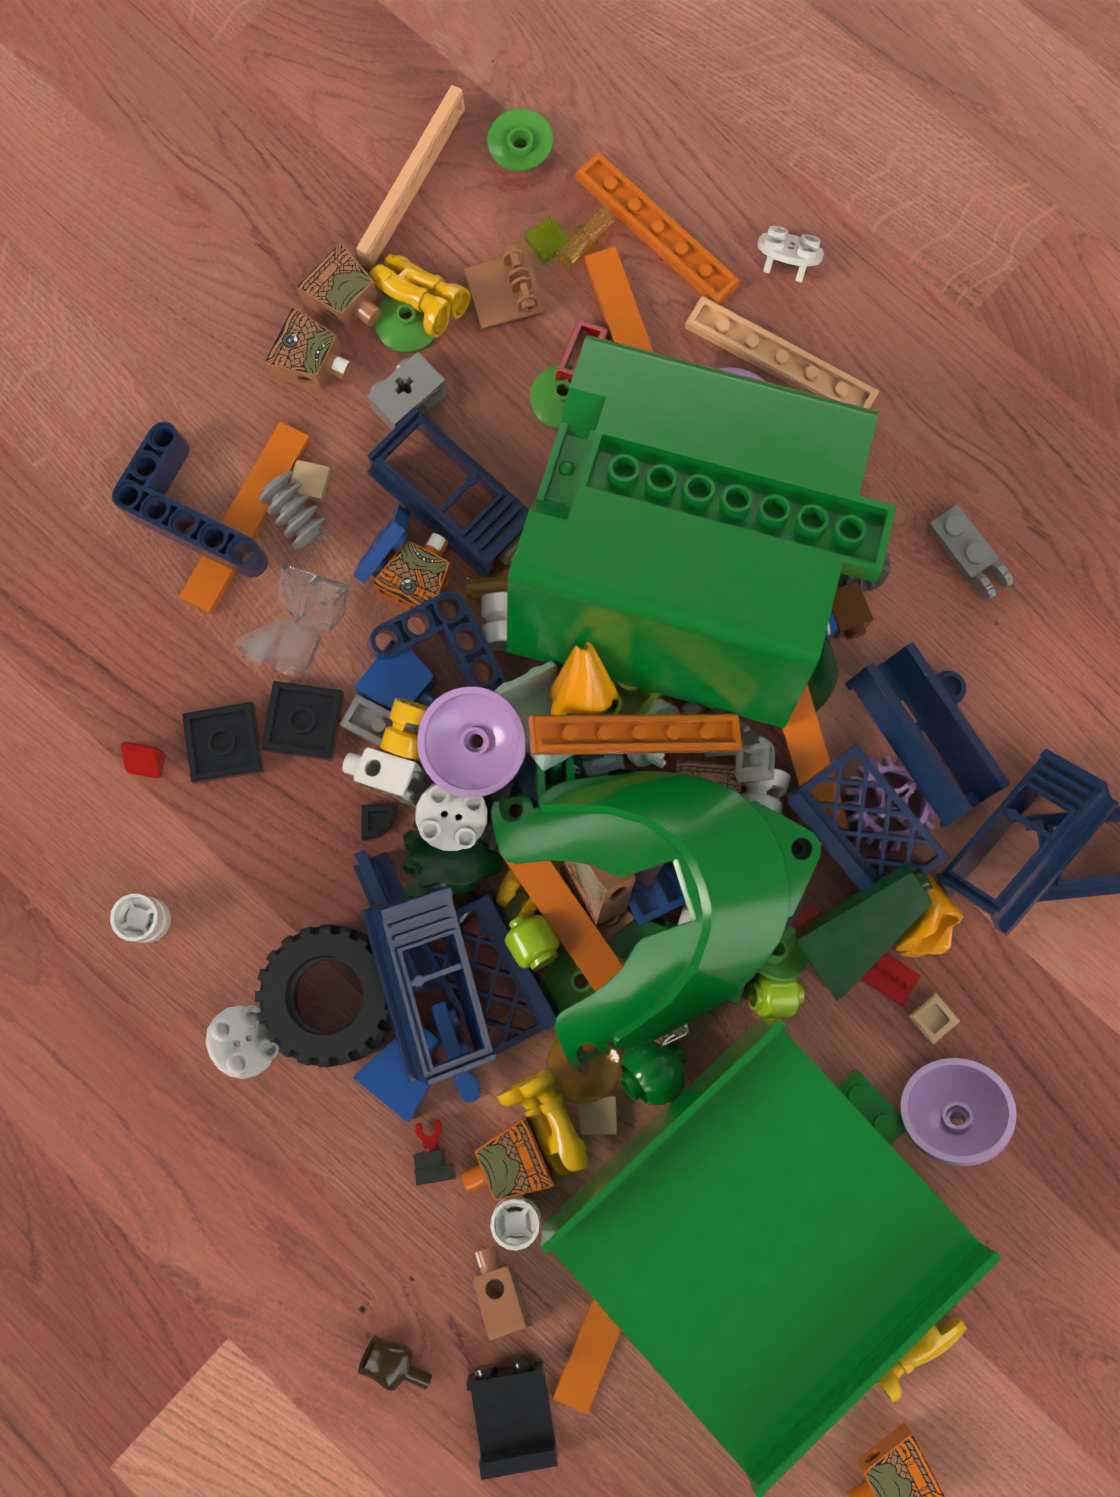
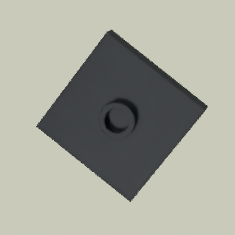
M273 681L261 750L264 752L333 761L344 692L341 690Z
M253 702L182 714L191 783L198 784L264 772L255 705Z

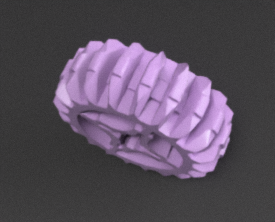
M885 755L881 765L877 758H872V763L883 776L897 777L906 782L901 788H894L898 794H903L901 798L907 805L910 795L914 792L918 804L916 816L928 831L934 830L935 825L928 818H937L938 815L931 808L930 803L901 760L897 758L894 765L891 755ZM862 764L857 768L859 776L851 775L849 779L863 780L865 766ZM869 772L868 781H876ZM852 785L855 788L844 789L843 795L853 799V801L845 803L860 805L862 786ZM870 787L872 790L870 794L875 800V807L884 808L886 806L885 802H887L885 798H887L888 794L883 788ZM853 811L854 814L847 817L848 824L854 821L858 823L859 811ZM864 812L862 831L883 833V828L879 827L876 823L885 818V814L870 813L868 815L867 812ZM890 815V819L895 821L896 824L901 823L906 830H888V833L909 836L911 823L906 816ZM915 828L914 836L923 837ZM865 837L864 844H871L875 838ZM882 839L877 840L878 850H881ZM887 840L886 846L889 841L893 852L900 850L901 842L907 849L908 842Z

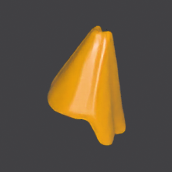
M587 642L583 649L578 646L574 647L547 694L549 701L552 703L550 715H567L568 713L575 715H601L610 708L612 700L616 701L618 699L616 687L590 642Z
M929 873L926 876L933 886V889L928 891L932 904L895 942L896 951H899L900 955L904 957H920L925 954H943L947 952L951 946L953 927L964 918L961 909Z

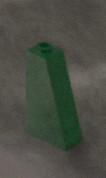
M908 862L796 929L797 943L836 1001L842 998L932 904L928 891L933 889V886L922 869L915 872Z

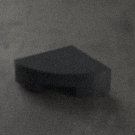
M362 805L361 840L363 842L371 841L384 835L396 820L398 805Z

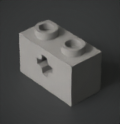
M417 352L411 358L403 359L396 366L395 372L386 380L382 379L375 383L367 398L374 413L393 430L414 408L418 409L421 415H425L448 394L446 380Z

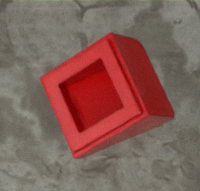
M127 741L121 743L120 748L126 772L155 779L161 777L166 757L163 751L143 744Z

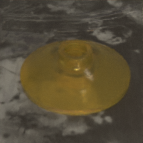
M557 1039L550 1048L546 1061V1068L550 1069L555 1079L556 1092L561 1093L564 1099L578 1104L596 1102L605 1097L616 1084L620 1069L618 1054L613 1044L609 1042V1054L605 1056L600 1055L589 1060V1070L581 1073L576 1067L569 1064ZM593 1044L582 1045L586 1051H592L596 1046Z

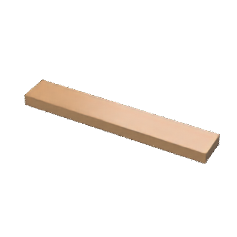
M451 85L356 247L361 266L370 270L375 266L465 111L462 89Z
M704 296L700 298L685 323V328L800 391L870 409L879 393V390Z

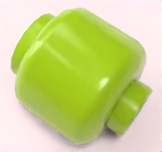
M524 913L509 923L511 930L505 937V944L521 968L531 967L533 971H537L557 958L558 954L556 951L560 946V940L544 916L536 915L530 917L528 913Z
M757 973L747 987L748 1004L751 1010L756 1011L761 1018H789L796 1014L799 1004L803 1003L804 988L801 982H797L796 978L789 981H777Z

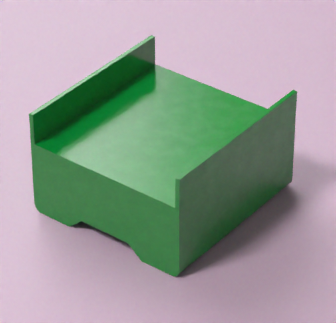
M587 335L570 383L561 424L536 500L529 509L510 567L507 593V652L545 663L553 661L557 666L563 667L575 646L583 649L585 644L590 642L614 682L730 714H739L741 717L785 728L818 664L840 573L874 583L877 582L882 573L897 505L859 495L879 411Z
M758 1018L685 1087L676 1099L667 1104L557 1208L543 1223L540 1249L545 1254L551 1250L744 1470L753 1493L757 1497H762L1002 1259L997 1252L979 1242L891 1146L905 1132L901 1115L859 1070L854 1069L835 1086L784 1030L787 1025L781 1019Z

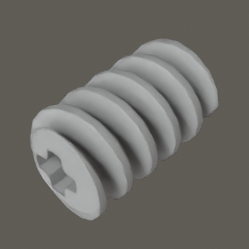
M292 470L265 485L261 490L263 493L260 495L259 500L262 504L271 503L267 510L270 516L280 514L275 522L277 527L288 526L283 535L286 539L296 537L291 546L293 550H300L319 540L331 529L321 531L320 527L326 520L324 517L312 518V515L317 510L316 505L305 508L304 504L310 497L308 493L300 496L296 495V492L301 487V483L297 482L289 485L288 480L293 475Z

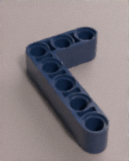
M164 421L153 425L113 490L112 500L114 504L133 521L246 577L253 578L263 574L268 566V557L253 539L164 496L188 457L190 447L187 440L171 423ZM155 469L152 474L148 475L151 470ZM166 511L165 514L158 519L159 515L162 512ZM191 525H194V528L190 532L186 533V530ZM224 538L219 546L214 547L219 539ZM253 552L249 560L242 562L246 554Z
M443 592L380 624L372 631L368 638L367 647L371 655L380 660H387L439 634L467 687H483L495 691L500 685L507 682L465 600L456 592ZM447 601L455 606L456 616L454 618H446L440 613L439 604L441 602ZM417 617L421 619L425 624V632L420 635L412 633L407 625L409 618ZM381 633L390 635L394 641L393 649L389 651L379 649L375 642L376 636ZM458 633H466L472 638L473 645L470 650H463L457 645L456 636ZM475 664H483L488 668L489 678L486 682H481L474 677L473 668Z

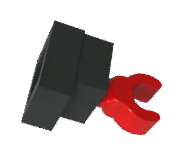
M440 1120L434 1121L435 1133L432 1136H427L423 1133L422 1123L416 1124V1134L422 1140L425 1150L424 1153L413 1155L416 1186L456 1178L454 1163L446 1164L444 1149L439 1150V1137L442 1133Z

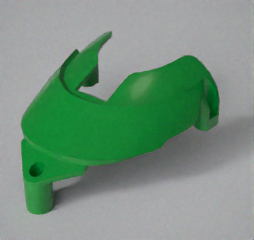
M638 771L628 774L573 779L561 782L545 792L538 799L540 807L536 808L533 798L526 794L494 802L491 810L493 828L500 854L507 862L513 864L541 861H571L592 865L613 876L624 877L673 861L691 921L641 938L635 944L623 967L605 985L588 997L560 1012L555 1022L556 1034L569 1064L577 1068L586 1061L600 1055L605 1056L609 1054V1042L611 1041L614 1042L615 1048L619 1049L634 1048L651 1043L701 1014L717 1007L747 984L766 964L781 941L788 917L793 916L821 855L820 841L814 832L757 801L749 802L731 788L706 778L681 773ZM514 804H518L522 808L521 815L516 818L512 817L509 813L510 807ZM794 841L799 842L801 845V851L798 854L791 852V846ZM584 1044L596 1045L592 1051H586L582 1047Z

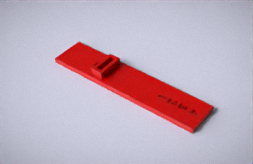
M804 900L802 910L797 920L792 924V927L796 930L823 912ZM884 953L860 980L900 1006H903L921 975L889 954Z

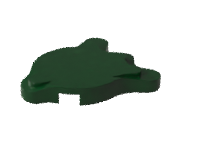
M410 830L403 835V845L410 852L403 861V870L407 874L418 875L406 885L405 896L408 900L431 893V886L443 882L446 883L447 887H451L452 894L467 893L473 891L475 884L480 880L484 879L485 881L502 870L503 858L501 855L488 849L478 839L471 848L458 851H443L431 846L421 837L419 831Z

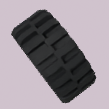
M321 924L319 927L309 926L300 929V933L294 936L289 935L281 941L282 946L278 950H272L266 959L269 963L266 969H260L257 980L261 981L260 991H255V1002L260 1003L261 1012L256 1013L259 1024H265L267 1029L265 1035L270 1043L275 1042L280 1047L279 1052L286 1057L297 1059V1063L307 1066L315 1065L321 1068L345 1065L360 1060L373 1049L378 1048L385 1041L384 1038L387 1033L393 1029L369 937L360 931L333 924ZM329 960L342 962L352 968L358 975L363 987V1002L357 1016L345 1027L333 1031L320 1030L308 1024L300 1014L297 1005V988L303 974L311 966Z

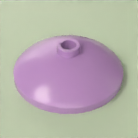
M461 687L441 695L426 710L418 730L417 747L426 773L438 786L458 796L482 797L497 792L514 779L525 758L527 737L520 714L505 697L483 687ZM475 734H479L483 738V744L480 748L474 746L472 742Z
M945 1058L933 1061L915 1072L903 1090L901 1097V1119L907 1135L920 1151L941 1163L954 1166H972L991 1160L1004 1150L1015 1130L1017 1112L1009 1087L998 1074L978 1062L962 1058ZM959 1118L964 1123L956 1126L951 1123V1120Z

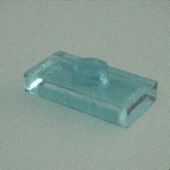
M586 754L573 758L574 773L589 777L610 775V771L625 768L623 756L620 754Z

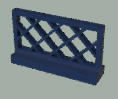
M857 743L801 786L797 785L787 793L789 805L808 828L814 832L818 840L860 890L882 878L884 865L901 867L909 862L912 868H917L915 872L922 869L926 875L949 858L946 851ZM856 755L865 766L863 780L842 778L843 764ZM838 769L837 777L829 776ZM869 772L876 781H868ZM820 782L836 783L834 802L819 801L810 790ZM841 784L862 786L860 805L839 803ZM867 787L883 788L888 794L886 808L865 806ZM892 800L900 809H891ZM824 807L833 808L832 816L827 812V810ZM838 809L859 811L857 830L844 829L837 824ZM864 812L885 814L883 833L862 831ZM890 815L906 816L911 822L909 836L888 833ZM915 828L923 837L914 836ZM847 835L856 836L855 844ZM861 837L882 839L880 858L864 856L859 850ZM887 840L908 842L906 861L885 858ZM913 843L929 844L936 852V855L926 863L911 861ZM870 863L879 864L878 872Z
M362 850L354 854L358 864L353 867L370 907L377 905L386 908L408 900L387 852L373 856L366 850ZM420 945L402 951L409 980H412L416 975L424 976L434 972ZM434 978L426 981L421 987L412 986L414 997L441 985L439 979Z
M491 889L472 902L455 910L458 923H460L461 916L472 910L475 911L481 922L478 936L461 931L462 938L476 942L472 958L469 960L471 971L473 972V968L494 973L489 992L478 988L476 990L478 996L487 998L483 1011L485 1024L505 1030L502 1042L492 1047L493 1053L498 1055L544 1029L549 1030L555 1027L556 1018L561 1011L557 1007L538 970L533 971L531 967L521 968L507 948L505 937L511 930L509 926L510 920L502 906L495 902L496 895ZM484 929H485V931H486V933L488 934V936H489L490 939H487V938L482 937V936H483V933H484ZM429 942L420 945L434 972L448 966L449 956L447 952L432 949ZM480 943L495 947L499 954L496 967L476 962ZM437 957L444 959L443 966ZM502 961L508 971L500 969ZM447 974L437 977L468 1031L460 997L455 990L457 989L456 982L451 981ZM498 975L513 979L517 986L514 999L493 993ZM520 993L525 1002L518 1001ZM491 999L512 1005L507 1023L487 1018ZM518 1007L531 1011L537 1023L527 1029L511 1025L515 1008ZM509 1031L517 1033L516 1035L507 1039Z

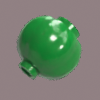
M651 1042L643 1046L634 1047L633 1049L626 1048L620 1061L623 1074L618 1078L623 1089L634 1102L641 1099L645 1104L653 1106L668 1104L676 1099L684 1088L685 1074L683 1063L687 1061V1058L676 1043L661 1046L657 1042Z

